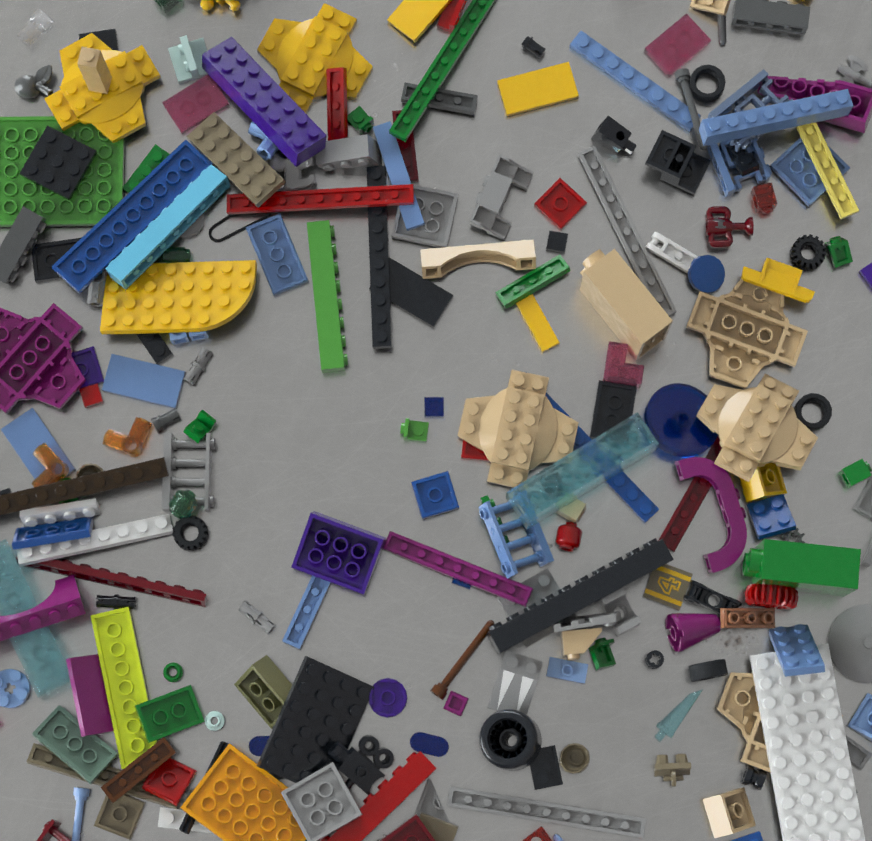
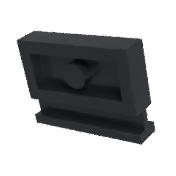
M555 745L541 748L535 761L530 764L534 789L538 790L562 785L563 781Z

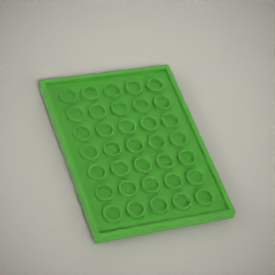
M54 116L0 117V227H11L23 206L46 219V226H95L124 198L125 138L112 143L92 124H82L80 122L63 131ZM47 125L97 151L94 160L70 201L20 175L23 166Z

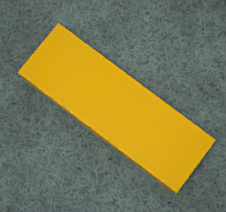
M533 294L516 303L542 352L560 344Z

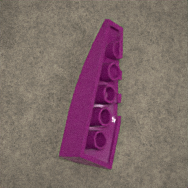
M779 76L767 77L769 80H773L771 87L768 89L779 100L785 95L789 97V100H797L848 89L853 103V108L849 115L825 120L824 122L865 133L872 115V89L842 80L829 82L825 81V79L813 81L806 80V78H798L797 80ZM760 86V87L758 88L757 93L760 94V95H762V94L759 92V90H760V88H761V86Z

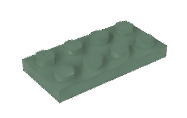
M60 705L32 733L34 738L89 784H92L118 756V753L98 736L81 737L78 720Z

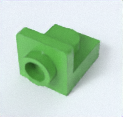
M406 418L405 423H401L400 434H404V440L427 442L429 422L413 421L410 418Z

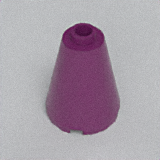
M671 613L666 617L665 626L666 629H670L671 635H667L671 647L675 652H682L718 634L721 629L720 617H717L716 614Z

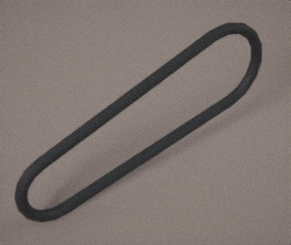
M271 212L221 239L213 238L212 230L234 214L228 215L209 229V237L215 242H221L245 230L247 226L266 219L270 216Z

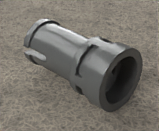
M174 408L161 416L158 415V417L151 418V421L156 431L160 432L162 428H166L165 426L181 418Z

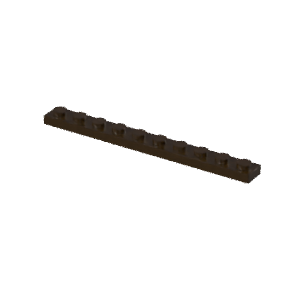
M165 457L0 495V516L167 477L169 474Z

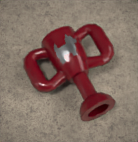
M712 206L708 208L706 212V236L709 237L708 242L710 246L714 248H727L733 243L732 230H745L748 235L753 236V217L747 218L744 223H732L730 221L731 211L728 207ZM712 214H725V217L714 218ZM725 235L727 240H714L715 236Z

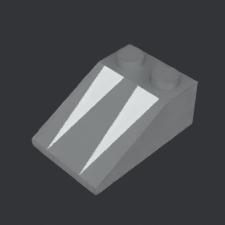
M506 650L488 708L497 711L514 709L527 715L543 662Z

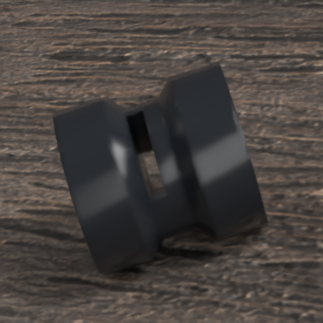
M747 765L741 783L753 785L755 789L761 790L767 772L763 770L757 771L753 766Z

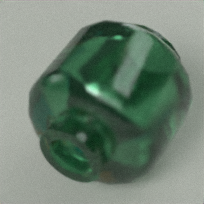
M188 489L186 491L178 490L169 502L171 514L179 519L190 517L198 505L195 499L196 495Z

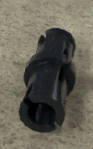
M119 594L114 596L97 595L96 597L98 599L96 607H112L114 610L124 607L136 609L137 597H121Z

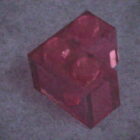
M609 341L602 381L637 386L640 389L644 365L625 363L628 344Z

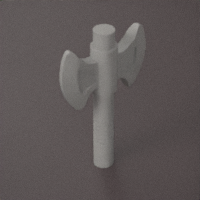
M849 55L850 68L840 64L837 69L838 72L845 76L840 80L853 84L854 81L859 82L872 89V81L859 73L860 71H868L865 62L857 56Z

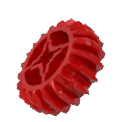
M750 584L746 587L745 602L748 605L762 608L794 609L797 607L799 596L798 591L791 587L773 584Z

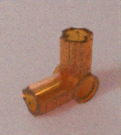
M136 417L128 435L109 429L104 435L103 445L124 452L130 457H138L142 453V446L152 423ZM132 443L137 444L134 450H128Z
M46 443L35 449L33 455L46 469L31 483L33 487L55 483L67 476L69 472L68 465ZM58 464L62 466L60 474H56L54 471Z

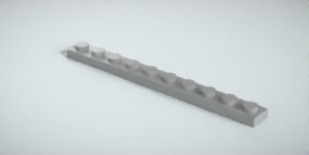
M596 146L579 152L578 157L637 277L669 316L675 314L677 311Z
M451 786L447 803L449 807L637 838H644L646 818Z

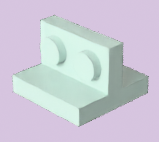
M187 35L179 37L181 44L168 48L179 84L208 76L202 68V54L207 51L204 38L189 42Z

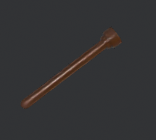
M489 620L443 681L432 687L430 691L441 700L445 698L448 690L447 687L487 636V633L490 631L489 627L495 624L493 620Z

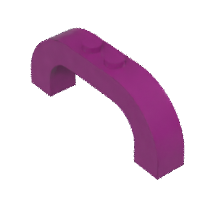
M690 457L676 461L674 463L680 481L691 477H701L708 480L715 489L727 528V539L719 550L705 554L703 557L708 573L726 569L741 556L747 540V528L744 520L746 513L739 504V491L737 488H734L732 479L726 470L715 465V462L710 459Z

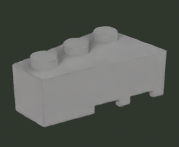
M366 134L326 141L325 149L316 154V165L324 171L382 166V155L378 142Z

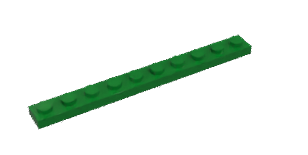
M496 0L471 1L393 123L389 134L404 142L407 141Z

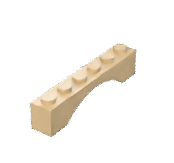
M534 239L420 250L423 279L441 278L458 267L478 262L498 263L517 271L536 269Z

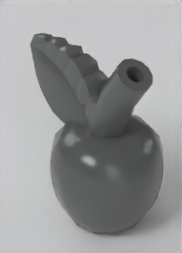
M52 66L42 67L36 72L35 76L24 75L19 77L14 84L16 94L29 99L36 98L39 92L47 96L53 94V90L46 86L52 78Z

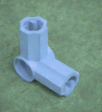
M252 121L248 133L263 139L256 153L265 161L271 160L278 151V147Z

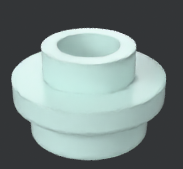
M218 711L209 712L205 717V725L212 731L220 730L224 725V716ZM213 717L218 719V723L215 725L211 723Z

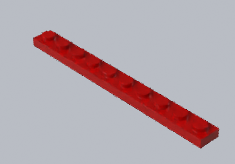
M413 184L275 192L259 208L244 194H227L228 215L414 205Z

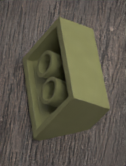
M266 655L252 664L234 685L268 726L273 729L292 684Z

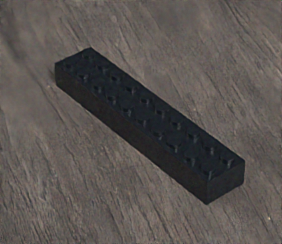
M655 538L643 544L644 549L640 550L638 547L626 553L627 558L624 560L621 556L610 562L609 568L606 569L605 566H602L592 572V577L588 578L586 575L574 581L576 583L575 586L571 587L569 584L559 589V594L555 597L553 593L541 599L542 604L537 606L536 603H533L523 609L525 613L519 615L517 612L506 618L508 622L502 624L500 621L490 626V631L487 635L497 654L674 560L663 539L657 541Z

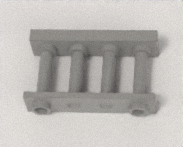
M164 433L163 457H165L169 476L163 477L162 510L164 512H172V507H175V505L188 503L183 501L187 500V498L193 499V502L197 503L196 505H204L206 512H210V508L214 507V495H211L212 450H215V438H212L211 433H206V440H202L199 443H196L194 440H177L172 433ZM177 448H206V459H177L174 457V450H177ZM176 467H205V478H176V476H173V469H176ZM176 486H205V497H175L173 495V488Z

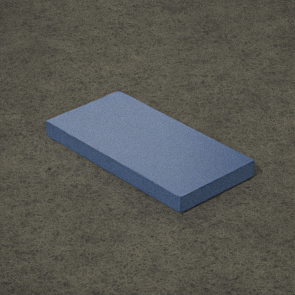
M281 213L246 227L274 296L309 282Z
M111 354L102 391L176 409L186 372Z
M33 407L1 429L39 486L59 482L60 479L65 478L76 470Z

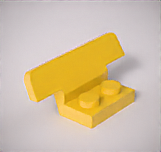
M770 258L764 260L761 272L743 266L741 279L745 282L804 303L811 302L815 291L798 286L803 271L801 269Z

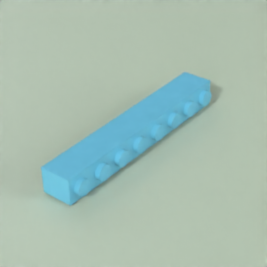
M212 164L207 169H204L200 176L191 182L181 194L176 196L174 201L164 208L161 214L151 221L148 227L138 234L129 246L125 247L114 260L110 261L105 268L110 278L126 290L231 186L227 176Z

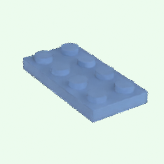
M797 624L790 627L779 626L769 629V637L785 677L825 672V664L808 625Z

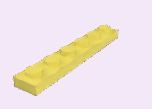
M817 123L796 126L840 219L842 220L858 213L859 209Z

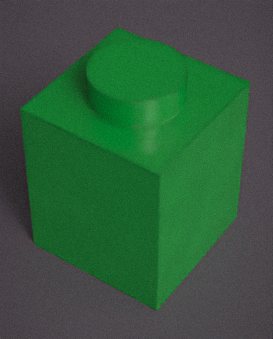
M860 459L839 471V474L849 489L872 476L870 473L872 469L867 461L864 462L863 459Z

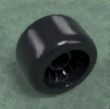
M504 709L493 713L483 723L479 735V744L483 755L491 764L504 770L516 771L528 767L535 761L541 750L542 737L538 725L531 717L518 710ZM511 736H516L517 738L514 746L508 744Z

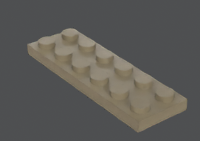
M215 112L186 136L257 208L286 183Z

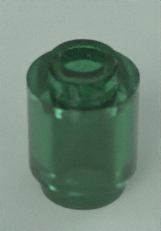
M169 247L163 253V262H190V249L185 247Z

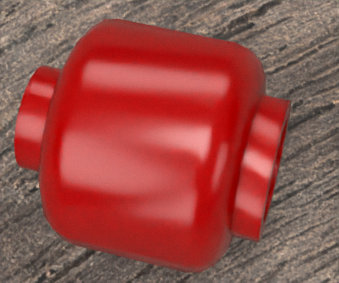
M566 522V524L560 525L555 540L559 549L567 552H573L574 549H578L581 543L582 530L573 522Z

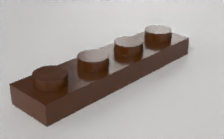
M163 737L104 784L101 789L112 803L116 802L175 755L176 751Z

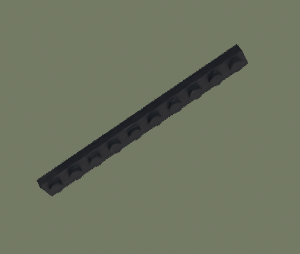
M385 165L367 167V187L387 186ZM387 206L368 207L373 349L392 348Z

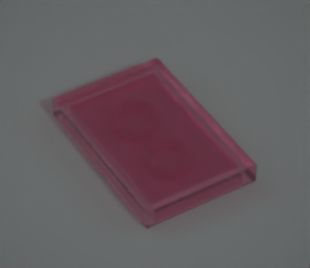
M209 75L204 76L162 102L182 134L202 123L213 112L218 113L229 106L225 96Z

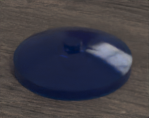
M682 383L669 384L658 389L647 402L644 412L646 430L653 442L666 453L682 458L695 457L709 449L715 442L718 434L716 432L713 433L696 417L707 395L696 387Z

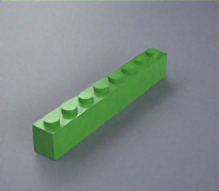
M329 220L307 222L322 373L345 371V365H348L347 354H343V347H346L345 335L342 336L341 328H344V319L339 314V310H343L342 299H338L337 295L341 288L340 280H336L335 273H339L338 262H334L333 256L337 255L336 244H332V237H335L334 225L330 226Z

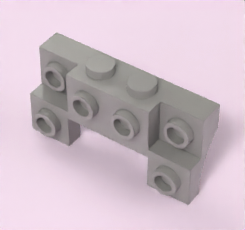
M499 154L490 176L486 175L482 186L485 187L483 192H479L475 202L477 205L470 219V225L487 231V234L505 240L512 222L499 216L512 185L527 190L534 172Z

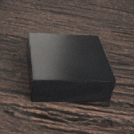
M549 231L546 250L565 253L568 234Z

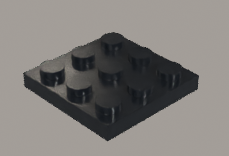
M47 125L23 166L20 175L70 201L94 160L97 151Z

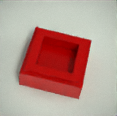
M98 383L79 389L85 408L104 402Z

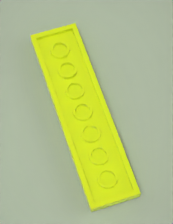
M129 607L90 615L121 769L126 768L157 743V740L148 743L135 709V705L149 701Z

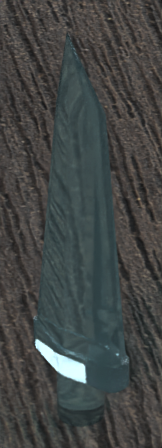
M702 690L690 693L664 719L658 722L656 727L660 730L654 736L656 740L661 742L666 735L670 738L674 736L675 731Z

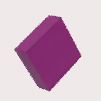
M451 691L443 709L461 717L469 698Z

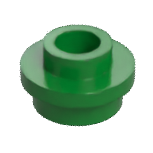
M172 662L165 666L163 675L169 682H177L183 676V669L178 663ZM172 669L177 671L175 676L170 675Z

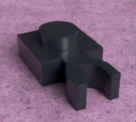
M734 148L731 149L734 165L742 176L759 170V163L751 152L745 154L743 149L740 152H735Z

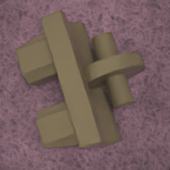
M686 754L675 755V763H668V755H657L654 777L663 776V781H671V786L676 787V781H683V775H690L691 762H688Z

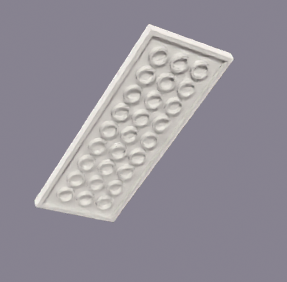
M829 644L816 645L825 664V672L785 677L776 652L749 656L783 841H866Z

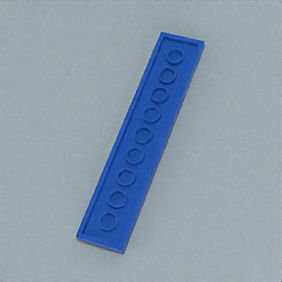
M187 140L183 141L52 266V269L80 294L105 270L110 261L114 260L125 247L129 246L135 237L142 233L149 223L155 220L162 210L174 201L176 196L181 194L191 182L200 176L204 169H207L213 163Z

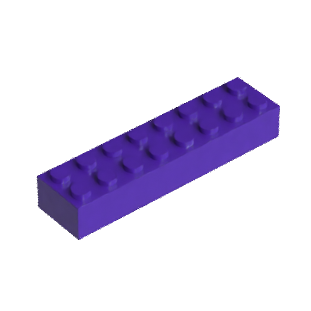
M232 36L202 54V68L296 167L325 149L327 135Z

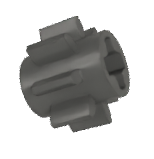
M798 528L787 532L788 535H781L784 541H789L792 536L797 538L795 542L805 543L802 541V537L805 534H800Z

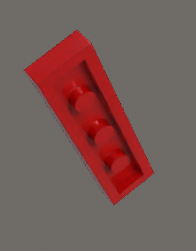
M344 67L327 69L328 141L348 138L347 68Z

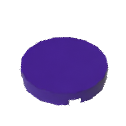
M385 678L380 679L373 685L374 689L372 688L369 695V705L376 714L389 718L395 717L403 711L407 703V692L400 682L395 679Z

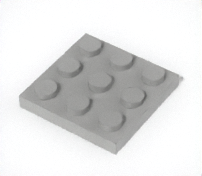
M414 185V193L425 225L407 231L398 205L391 237L439 248L447 247L458 193Z
M548 568L521 583L533 588L526 607L533 603H536L537 606L542 604L541 599L552 593L554 597L559 594L558 590L560 588ZM497 596L508 617L517 612L519 615L525 613L523 609L526 607ZM572 614V615H570V616H568V617H566V618L576 617V616H575V614ZM553 625L523 641L525 647L527 648L553 633Z
M334 762L281 792L307 841H319L362 816Z

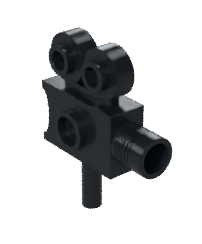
M365 735L360 739L359 751L355 750L352 746L348 750L337 741L331 746L328 754L338 762L335 765L336 768L348 777L345 782L347 788L350 789L355 783L369 795L373 783L385 776L379 769L388 768L392 765L394 761L393 753L385 747L379 748V741L372 735ZM367 742H371V746L369 748L365 747V744ZM385 754V759L380 760V755ZM367 756H373L374 763Z

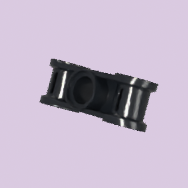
M694 580L690 581L691 586L687 595L683 597L685 600L719 615L720 608H739V606H742L740 601L718 593ZM711 595L717 599L715 606L710 605L708 602Z

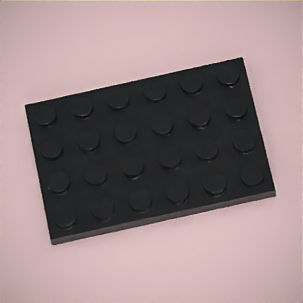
M305 656L257 767L297 783L332 762L336 765L338 762L328 754V751L337 741L348 749L374 686Z

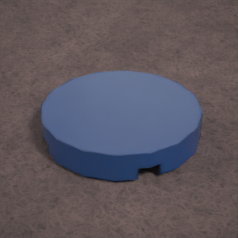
M698 256L692 261L688 270V279L694 289L704 293L714 292L724 282V266L715 256Z

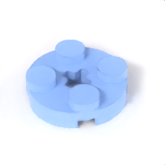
M14 669L1 671L0 706L11 709L23 705L31 691L28 677ZM9 683L16 687L13 689L12 694L6 692Z

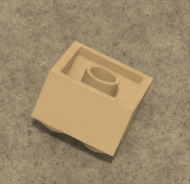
M602 628L562 631L560 636L563 658L567 657V661L579 660L580 656L586 652L600 635Z
M744 787L703 799L714 838L734 834L756 826Z

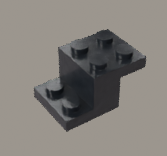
M662 130L645 165L662 172L661 180L695 195L711 160L694 153L696 145Z

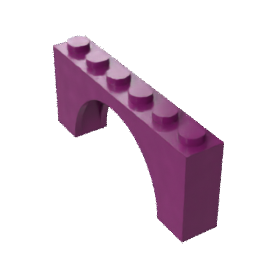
M74 575L55 580L53 592L39 605L18 614L0 616V641L86 614Z

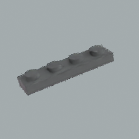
M404 83L401 97L402 103L408 102L418 86L417 84ZM439 89L428 107L474 115L478 95Z

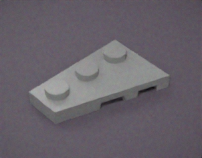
M616 611L565 618L553 624L554 632L578 630L583 627L591 629L601 624H604L605 627L613 626L622 619L621 612Z

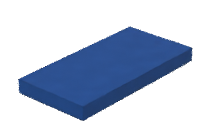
M81 517L71 521L63 520L53 524L45 523L34 527L17 528L12 541L13 550L91 537L94 523L93 517Z

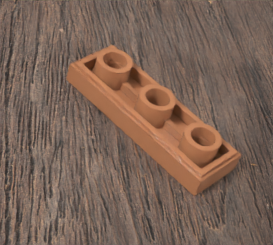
M720 608L721 628H775V608Z

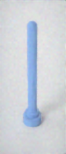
M74 787L73 795L76 800L72 841H80L84 801H87V797H89V788Z

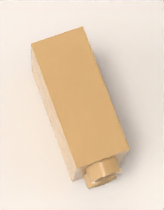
M615 248L606 255L599 249L583 261L582 264L585 268L580 272L583 276L580 286L581 293L635 360L666 338L673 320Z

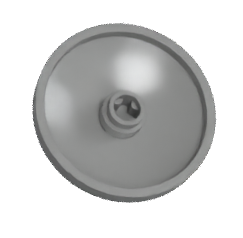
M863 604L843 611L833 621L828 632L827 643L829 644L832 663L842 675L859 683H872V605Z

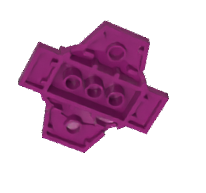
M53 303L41 317H33L31 319H26L21 315L0 308V409L6 414L19 400L35 399L62 409L86 382V379L72 358L71 341L79 334L83 327L56 304Z

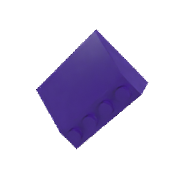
M313 511L310 513L291 568L365 594L386 537Z

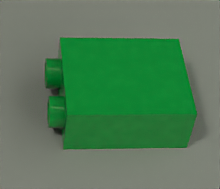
M764 539L755 548H750L749 553L744 554L742 575L751 577V584H773L795 588L798 592L845 597L858 589L861 549Z

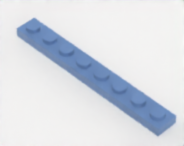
M580 31L570 43V48L685 130L688 132L692 130L694 126L688 106L583 31Z

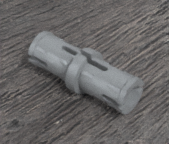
M202 347L195 361L192 360V366L183 380L194 385L200 373L206 369L204 366L213 352Z
M246 600L238 608L241 613L251 620L250 622L253 625L256 624L267 634L276 625L267 619L261 610L258 611Z

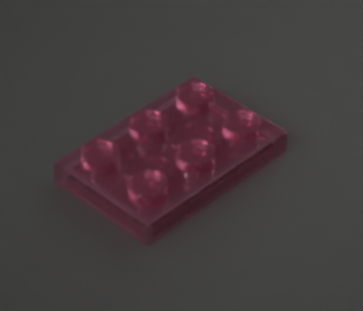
M686 13L645 47L644 51L670 77L711 42V39Z

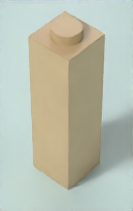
M81 47L77 65L89 91L108 94L112 76L101 50Z

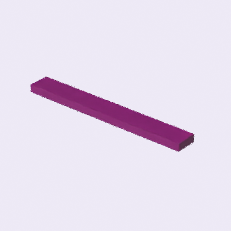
M392 531L389 532L382 548L387 552L524 607L527 606L533 592V588L507 579L504 576Z

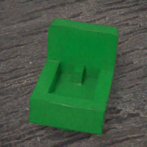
M606 637L595 640V644L589 647L596 670L612 667L616 664L610 645L615 643L614 639L606 640Z

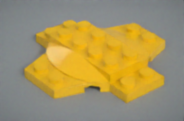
M326 3L323 4L317 16L304 22L274 18L257 49V52L277 70L280 80L279 86L306 114L314 100L321 99L322 96L327 95V69L347 68V99L351 100L357 99L373 69V66L352 46L349 37L357 23V19Z
M91 33L59 50L64 78L61 86H59L60 90L44 99L63 131L79 122L82 124L88 123L95 126L112 143H116L146 126L141 95L144 93L145 86L161 78L143 45L128 53L112 50ZM81 47L101 50L112 76L108 94L89 91L77 65Z

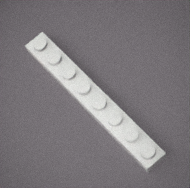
M169 514L94 529L91 532V537L16 549L18 563L22 567L170 535L173 533Z

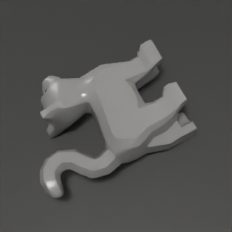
M274 154L269 161V165L277 173L284 171L286 183L284 187L276 192L317 189L315 174H310L307 178H303L302 174L303 169L315 166L314 156L297 167L289 159L280 158L278 154Z

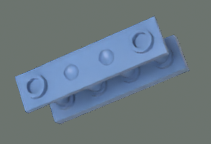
M526 489L512 495V501L494 507L491 506L490 501H486L479 506L480 517L486 524L500 559L501 569L506 574L507 579L518 574L517 568L534 562L543 567L554 561ZM513 508L517 509L519 519L501 525L498 524L495 514ZM520 526L524 527L527 534L526 537L506 543L502 532ZM527 544L532 546L533 555L513 561L509 550Z

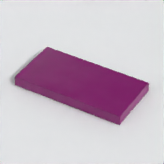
M99 655L66 659L81 737L113 732L114 729Z

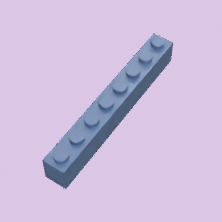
M848 89L702 119L699 133L703 146L848 116L853 108V103Z

